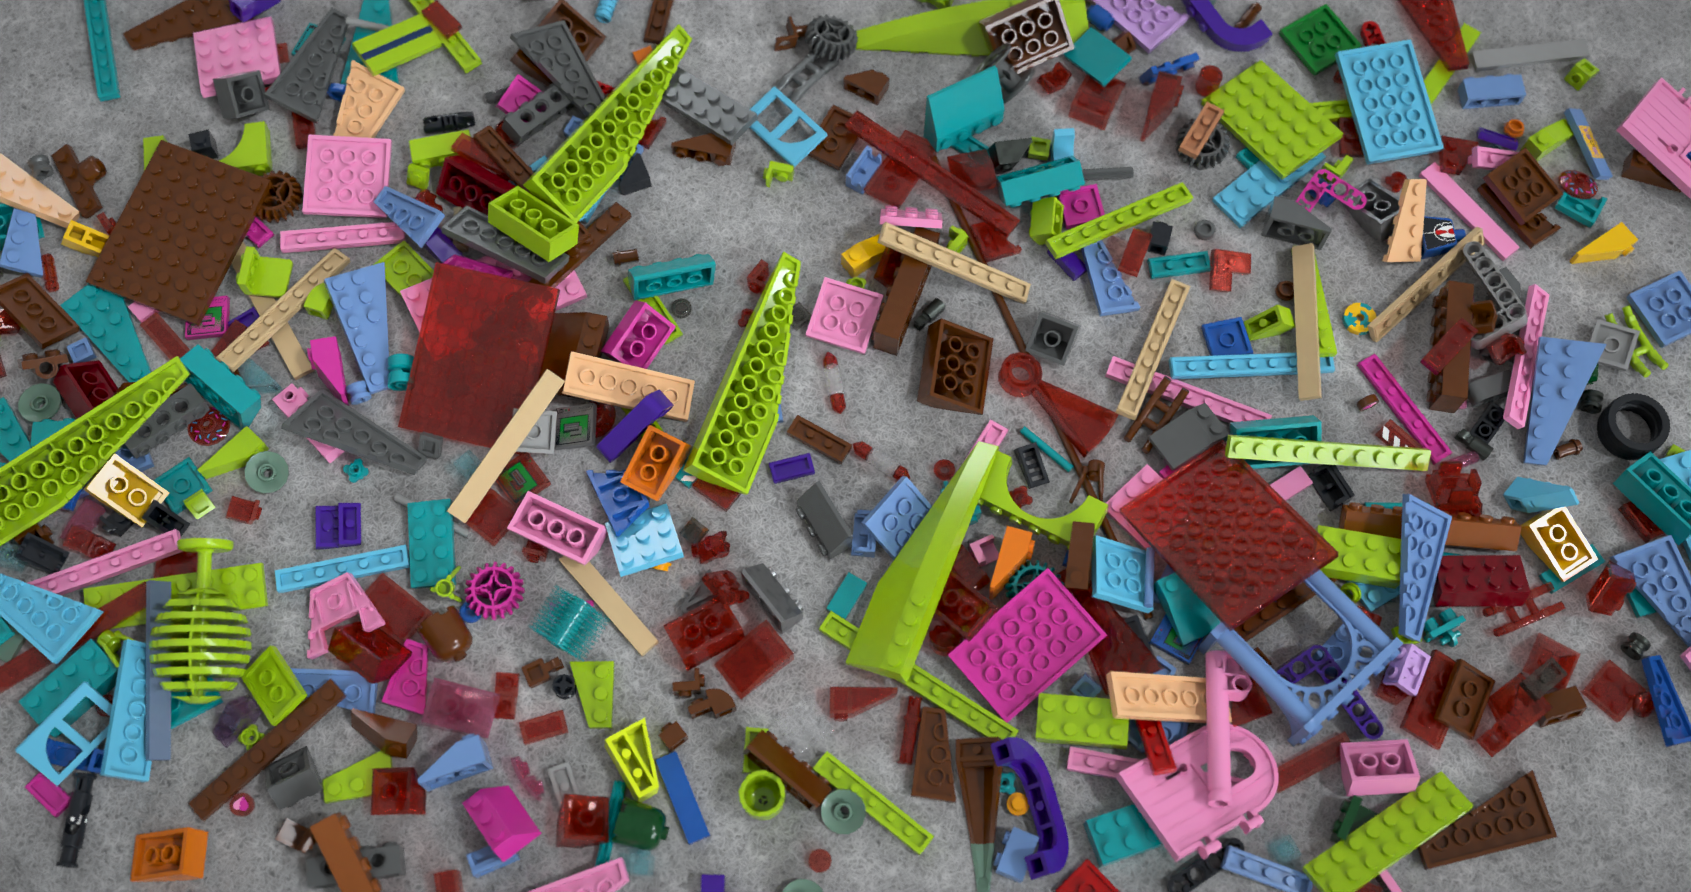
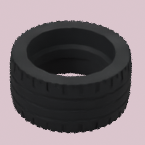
M1638 393L1625 394L1612 401L1602 411L1597 421V434L1602 445L1614 456L1625 460H1639L1650 451L1654 453L1664 444L1670 432V419L1663 406L1650 396ZM1618 411H1631L1640 415L1650 429V441L1648 443H1636L1627 439L1620 432L1616 424V414Z

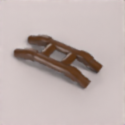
M1164 376L1123 437L1124 440L1131 442L1142 424L1153 431L1152 434L1167 425L1189 394V391L1182 388L1169 407L1159 400L1171 382L1170 378ZM1154 407L1165 413L1158 424L1148 418ZM1147 440L1141 449L1142 452L1148 454L1153 445Z

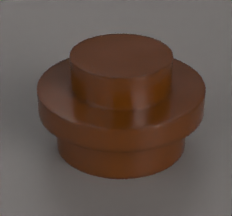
M1290 281L1278 283L1275 288L1276 296L1283 301L1293 299L1294 284Z

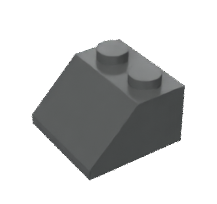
M260 70L230 74L213 79L223 118H240L270 110Z
M1041 311L1025 351L1064 366L1082 325Z
M307 746L271 763L265 768L267 791L279 810L292 807L298 801L314 796L323 789L321 777Z

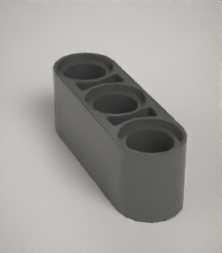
M1506 370L1469 383L1468 400L1472 407L1507 397L1512 372Z

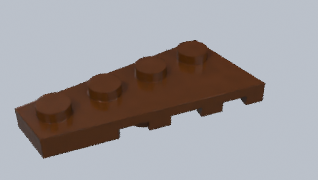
M1486 182L1477 189L1530 249L1561 229L1559 225H1552L1546 220L1547 216L1541 212L1523 225H1520Z
M923 706L911 797L956 803L945 709Z

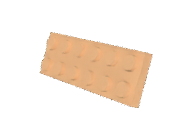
M571 351L562 394L632 410L647 395L660 389L674 405L663 417L687 422L695 381Z
M1114 671L1106 674L1113 718L1207 723L1206 678ZM1229 707V723H1231L1232 717Z

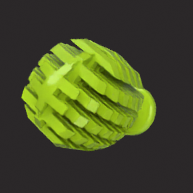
M216 538L177 540V548L185 552L198 553L196 588L178 593V595L196 596V598L169 599L162 608L175 612L159 613L155 622L169 625L153 627L150 635L177 639L150 641L149 649L188 653L152 654L149 658L150 663L189 666L154 668L152 671L155 677L190 679L187 682H159V684L167 691L192 692L193 696L175 697L190 704H207L223 697L205 696L206 692L233 691L239 684L228 681H208L207 678H240L246 672V669L210 667L209 665L248 664L251 657L235 653L210 652L252 650V642L229 640L250 637L251 631L246 627L232 626L247 624L248 620L244 614L218 612L240 611L241 608L235 601L210 599L212 596H228L211 588L212 553L229 552L234 548V542Z

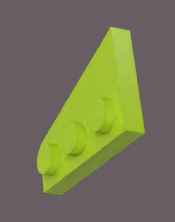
M569 661L589 728L612 729L614 661Z
M379 751L324 779V803L328 804L395 792L392 756Z

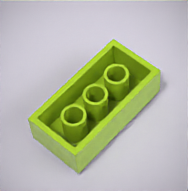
M516 186L488 204V223L548 262L578 244L579 224L519 186Z
M1318 525L1312 532L1309 559L1327 577L1393 589L1400 585L1401 539Z
M1039 693L1036 726L1037 742L1127 750L1129 719L1113 718L1110 699Z

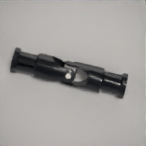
M79 772L75 774L77 781L75 790L71 793L69 813L60 844L62 851L59 862H56L57 867L78 868L77 858L79 849H82L88 821L87 815L93 799L91 794L93 782L97 779L95 774ZM71 825L79 827L74 834L71 832Z

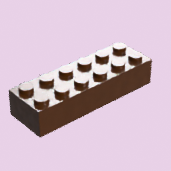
M916 227L913 234L939 245L940 233L923 227ZM903 253L900 257V267H896L893 275V285L890 284L887 289L886 296L888 297L886 303L882 302L879 321L875 320L871 338L874 341V349L895 356L898 355L932 267Z
M1449 280L1444 287H1441L1439 294L1433 299L1432 308H1435V314L1432 317L1431 326L1434 327V333H1432L1430 338L1433 352L1429 356V364H1432V369L1427 379L1431 385L1426 396V401L1429 402V410L1454 414L1468 399L1471 347L1470 327L1472 323L1471 303L1473 302L1474 284Z

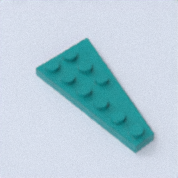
M363 0L358 19L392 26L390 0ZM356 27L352 42L378 31ZM352 43L341 84L346 86L352 60L365 66L353 49ZM397 66L380 73L381 76L399 85Z
M87 284L60 305L128 382H137L152 372L123 297Z

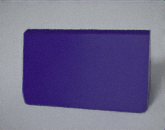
M1047 250V254L1073 281L1087 272L1085 264L1074 252L1055 259L1050 250Z

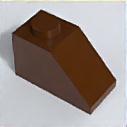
M873 69L846 75L844 77L843 89L878 105L889 89L890 78L882 72H877Z

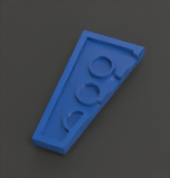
M1661 655L1642 659L1643 669L1665 746L1670 747L1691 742V723Z

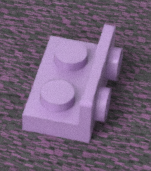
M1412 643L1402 644L1398 648L1401 653L1390 661L1385 671L1383 683L1385 685H1395L1409 696H1417L1431 657Z

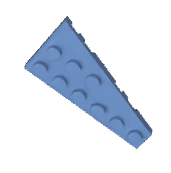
M384 262L325 278V287L361 376L367 384L368 392L374 394L389 389L387 386L388 373L390 372L388 371L389 345Z
M1538 337L1523 463L1548 464L1607 344Z
M1403 494L1399 635L1412 641L1420 642L1452 516L1410 494Z
M1672 535L1609 557L1683 642L1690 647L1691 576Z

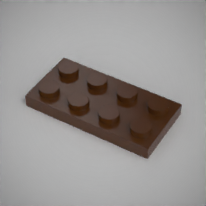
M28 273L0 285V306L41 349L79 332V325Z

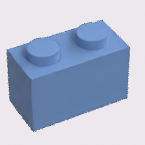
M1014 826L1011 832L1006 831L1001 843L1005 845L1003 853H997L993 864L997 867L995 873L1021 883L1027 871L1024 857L1034 853L1039 837Z

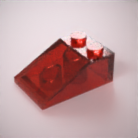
M1159 71L1140 141L1144 142L1170 116L1173 107H1178L1184 85H1181L1182 76Z
M1086 75L1073 99L1068 117L1105 131L1126 82L1113 78L1103 87L1089 75Z
M951 570L933 617L970 642L999 608Z
M766 619L715 664V667L742 700L793 661L794 653Z

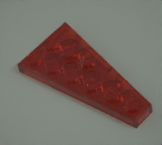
M1398 0L1448 71L1469 68L1470 63L1453 0Z
M1067 568L1057 573L1060 574L1059 581L1063 582L1064 586ZM1091 580L1089 589L1065 587L1107 634L1105 638L1088 652L1105 695H1109L1106 674L1111 671L1154 674L1164 669L1108 601L1092 597Z

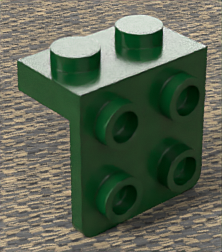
M1356 795L1344 799L1339 809L1341 811L1339 819H1336L1332 825L1331 832L1333 833L1330 841L1338 843L1340 840L1345 841L1349 834L1377 816L1378 813L1360 805L1362 798Z

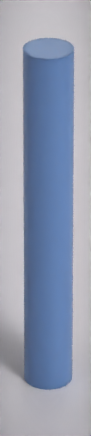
M1153 547L1146 548L1144 606L1147 608L1153 607L1155 548Z

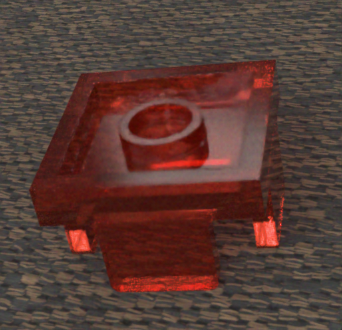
M1443 461L1440 463L1438 470H1433L1432 474H1426L1425 483L1435 508L1439 510L1479 509L1481 501L1478 494L1482 481L1477 470L1471 469L1470 474L1460 473L1463 466L1461 461Z

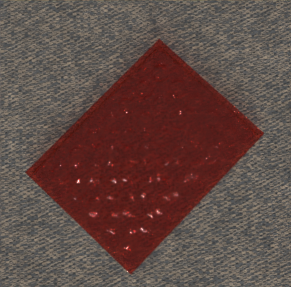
M436 262L398 427L418 432L424 431L444 438L491 448L512 419L513 408L519 409L540 379L560 289ZM515 452V454L523 455V452Z
M1221 440L1119 508L1120 514L1229 631H1232L1338 558V551L1243 459L1227 458L1225 456L1227 443Z

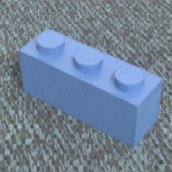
M1521 74L1489 75L1482 78L1468 77L1463 79L1457 88L1462 109L1520 105L1526 96Z

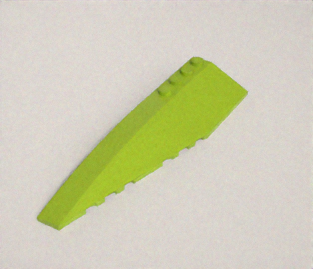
M985 0L870 26L857 30L858 42L855 50L929 52L928 54L955 56L964 54L973 57H979V55L989 56L991 52L983 36L979 21L1025 0ZM1059 0L1074 44L1089 30L1085 0Z
M680 24L626 76L523 184L533 196L577 223L626 170L628 162L633 156L639 140L642 139L644 131L650 123L664 91L667 90L680 60L692 41L691 36Z
M785 252L781 254L746 325L683 471L700 480L747 495L779 418L778 407L781 404L782 396L780 394L782 384H784L785 376H783L784 366L787 363L791 335L789 332L793 321L792 311L796 301L795 290L798 286L801 261Z
M179 356L163 364L0 468V547L64 507L185 381L190 373Z
M981 441L977 442L879 580L845 663L847 665L907 683L999 446Z

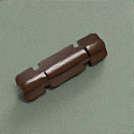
M1258 2L1252 3L1249 10L1247 9L1234 28L1249 27L1257 14L1262 10V6Z

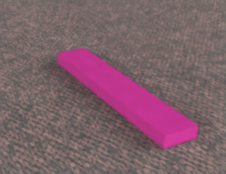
M1375 353L1357 364L1358 368L1420 448L1431 450L1430 461L1433 465L1453 453Z

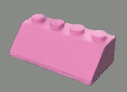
M530 491L526 493L507 527L508 530L583 565H586L599 552L608 535L605 526Z

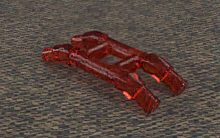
M1550 581L1530 590L1531 592L1525 601L1531 613L1528 616L1520 619L1514 608L1515 606H1491L1483 609L1482 613L1485 617H1489L1506 611L1511 622L1493 630V634L1499 637L1545 619L1566 608L1562 601L1540 611L1533 599L1555 589Z

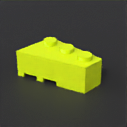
M643 718L606 738L604 744L607 753L633 798L639 802H643L656 795L659 789L646 720Z

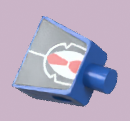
M1424 216L1421 259L1447 254L1457 245L1458 241H1461L1466 236L1465 230H1454L1453 222L1450 218Z

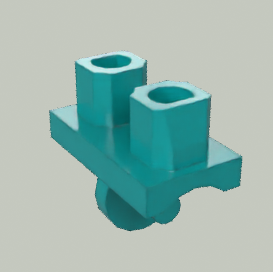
M1448 608L1439 614L1444 625L1439 626L1434 617L1425 621L1423 630L1426 635L1423 638L1426 643L1442 635L1443 638L1439 639L1441 645L1447 643L1450 647H1455L1458 644L1457 638L1461 636L1459 630L1453 632L1452 629L1460 626L1466 619L1463 615L1458 617L1451 608Z

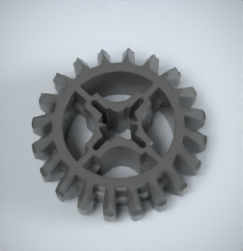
M827 14L825 17L819 15L818 18H813L807 26L805 33L806 45L809 46V50L814 51V55H821V59L826 57L828 60L834 59L837 61L839 58L844 60L845 57H850L856 49L858 42L857 31L853 29V25H848V21H843L842 17L838 19L834 15L832 17H829Z
M1193 119L1179 129L1175 140L1177 143L1176 150L1179 149L1195 121ZM1222 124L1216 126L1196 160L1180 151L1178 152V157H1183V163L1189 160L1190 167L1193 164H1197V169L1201 165L1205 169L1209 168V165L1214 168L1228 154L1230 139L1229 136H1226L1227 130H1221ZM1212 139L1215 140L1218 149L1214 146L1215 144L1213 143Z

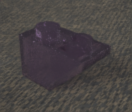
M249 694L231 701L225 706L212 733L227 748L238 739L243 730L256 723L262 709Z

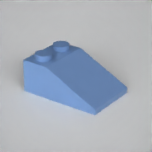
M469 734L463 736L461 741L456 742L417 779L418 784L427 791H431L494 769L486 742L479 735Z

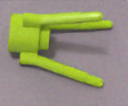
M457 566L447 575L446 579L438 581L436 586L430 587L429 590L436 592L441 597L448 596L450 599L461 603L463 600L453 593L455 585L452 581L453 577L460 571L461 566Z
M106 630L99 635L97 643L104 649L115 667L118 668L120 657L116 652L121 648V639H134L123 635L119 630L115 633L111 630Z

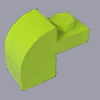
M322 283L310 291L303 306L309 315L328 320L334 306L325 284Z

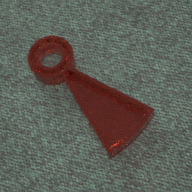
M1018 352L1006 357L998 372V381L1002 389L1014 397H1026L1032 394L1083 458L1092 453L1104 440L1119 414L1041 380L1043 374L1042 367L1032 355ZM1016 367L1025 369L1029 374V379L1024 381L1016 379L1012 374V369Z

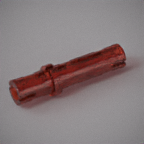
M908 696L907 712L903 717L905 725L898 760L899 764L905 765L907 763V765H912L917 727L921 722L919 714L923 698L915 696V698L914 696Z

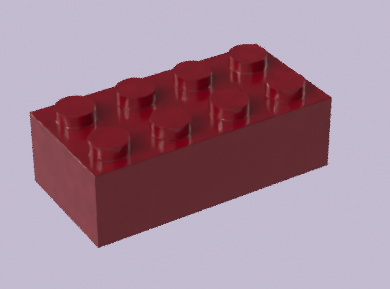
M1520 555L1442 556L1432 595L1435 607L1523 606L1531 591Z

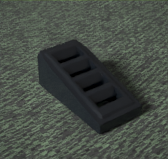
M1036 442L1014 450L1029 489L1050 483ZM1032 452L1033 455L1024 458V453ZM1035 459L1036 463L1030 465L1026 464V461ZM1039 468V471L1029 473V469ZM1042 476V479L1032 481L1031 477Z

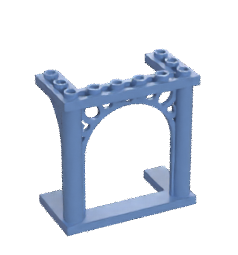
M1305 546L1296 552L1216 626L1198 647V650L1204 655L1218 643L1265 690L1282 710L1290 724L1291 736L1287 741L1293 747L1297 743L1303 745L1323 728L1320 723L1325 719L1330 721L1339 712L1336 708L1341 703L1346 706L1354 698L1352 693L1356 689L1361 691L1370 683L1367 678L1372 673L1377 676L1390 661L1401 653L1398 648L1403 644L1397 637L1391 640L1307 557L1310 551ZM1292 572L1337 614L1346 626L1350 636L1351 655L1346 669L1336 680L1323 686L1304 687L1285 680L1232 628L1243 615L1277 584L1280 585ZM1357 634H1359L1361 640L1364 638L1366 641L1358 642L1356 640ZM1367 647L1372 650L1373 655L1369 658L1361 657L1357 653V649ZM1356 661L1364 663L1358 667L1359 669L1354 667ZM1341 678H1345L1347 683H1342ZM1326 690H1329L1332 693V696L1331 694H1329L1327 697L1328 703H1326V698L1324 696V692ZM1297 692L1304 694L1302 702L1299 700L1301 697L1296 695ZM1311 693H1316L1320 698V705L1317 709L1312 708L1309 704Z

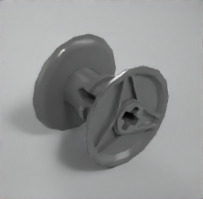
M1008 42L994 50L974 73L977 74L994 65L997 67L1000 85L1003 87L1001 92L1004 104L1018 95L1035 74V70L1031 68L1017 74L1013 64L1009 65L1004 60L1011 50V44Z

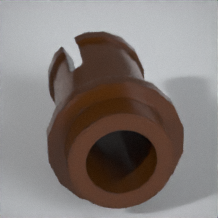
M637 248L613 252L614 264H619V266L622 263L639 261Z
M1570 439L1568 443L1557 446L1553 454L1557 460L1572 454L1578 455L1583 450V446L1578 439Z

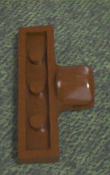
M65 144L51 156L82 217L88 219L103 208L93 186L106 176L107 169L102 161L94 156H89L82 162H79L72 146Z

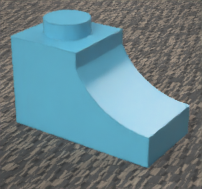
M1074 128L1054 129L1050 145L1051 161L1074 156Z

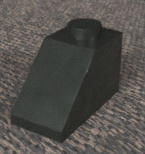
M1032 138L994 142L988 148L993 171H1000L1001 173L1011 171L1032 143Z

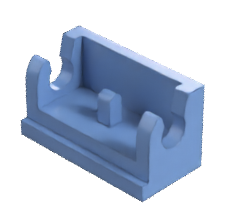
M869 146L865 147L846 175V186L862 195L884 165L881 154L879 153L877 156H874L872 148Z
M857 510V513H855L851 556L875 558L876 540L861 524L871 512L870 510Z
M490 845L466 855L472 874L476 878L520 860L517 852L505 862H502Z

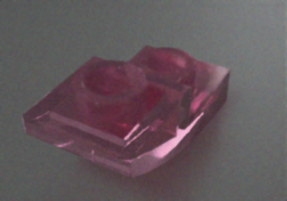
M86 498L64 529L60 538L81 548L91 531L97 527L100 522L99 518L104 515L107 509Z
M520 756L510 758L515 773L522 785L538 802L542 801L541 794L545 793L542 780H537L534 775L527 777L530 774V769L527 761L523 762Z

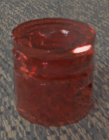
M1214 65L1204 66L1200 70L1195 84L1197 93L1207 97L1220 87L1223 78L1222 71Z

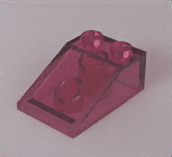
M434 677L421 724L465 735L475 734V736L479 735L481 738L488 739L501 694Z

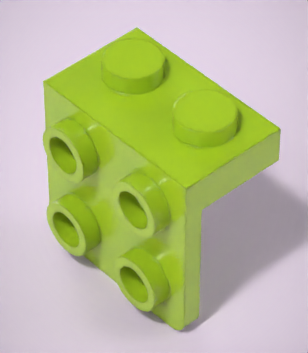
M246 246L245 253L241 256V269L236 275V283L245 295L281 298L287 292L293 262L290 259L261 257L255 247Z

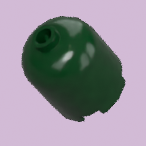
M625 797L623 804L627 806H624L623 812H619L613 834L617 835L613 837L612 842L646 851L654 850L659 846L661 840L666 841L670 827L666 826L664 812L659 808Z

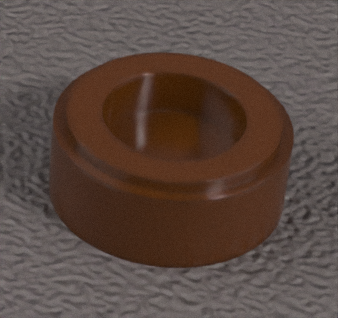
M1371 394L1358 401L1357 407L1362 412L1378 404L1379 400L1375 394Z

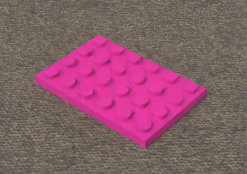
M1047 568L951 651L948 656L998 715L1008 723L1039 696V693L1047 689L1105 638L1107 634L1051 570Z

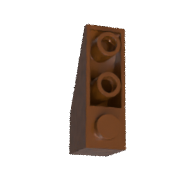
M712 133L671 143L672 154L678 158L684 159L688 157L698 162L709 161L714 162L718 166H731L736 142L730 145Z

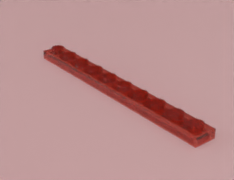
M857 110L846 122L845 128L1005 237L1008 238L1019 225L1020 219Z

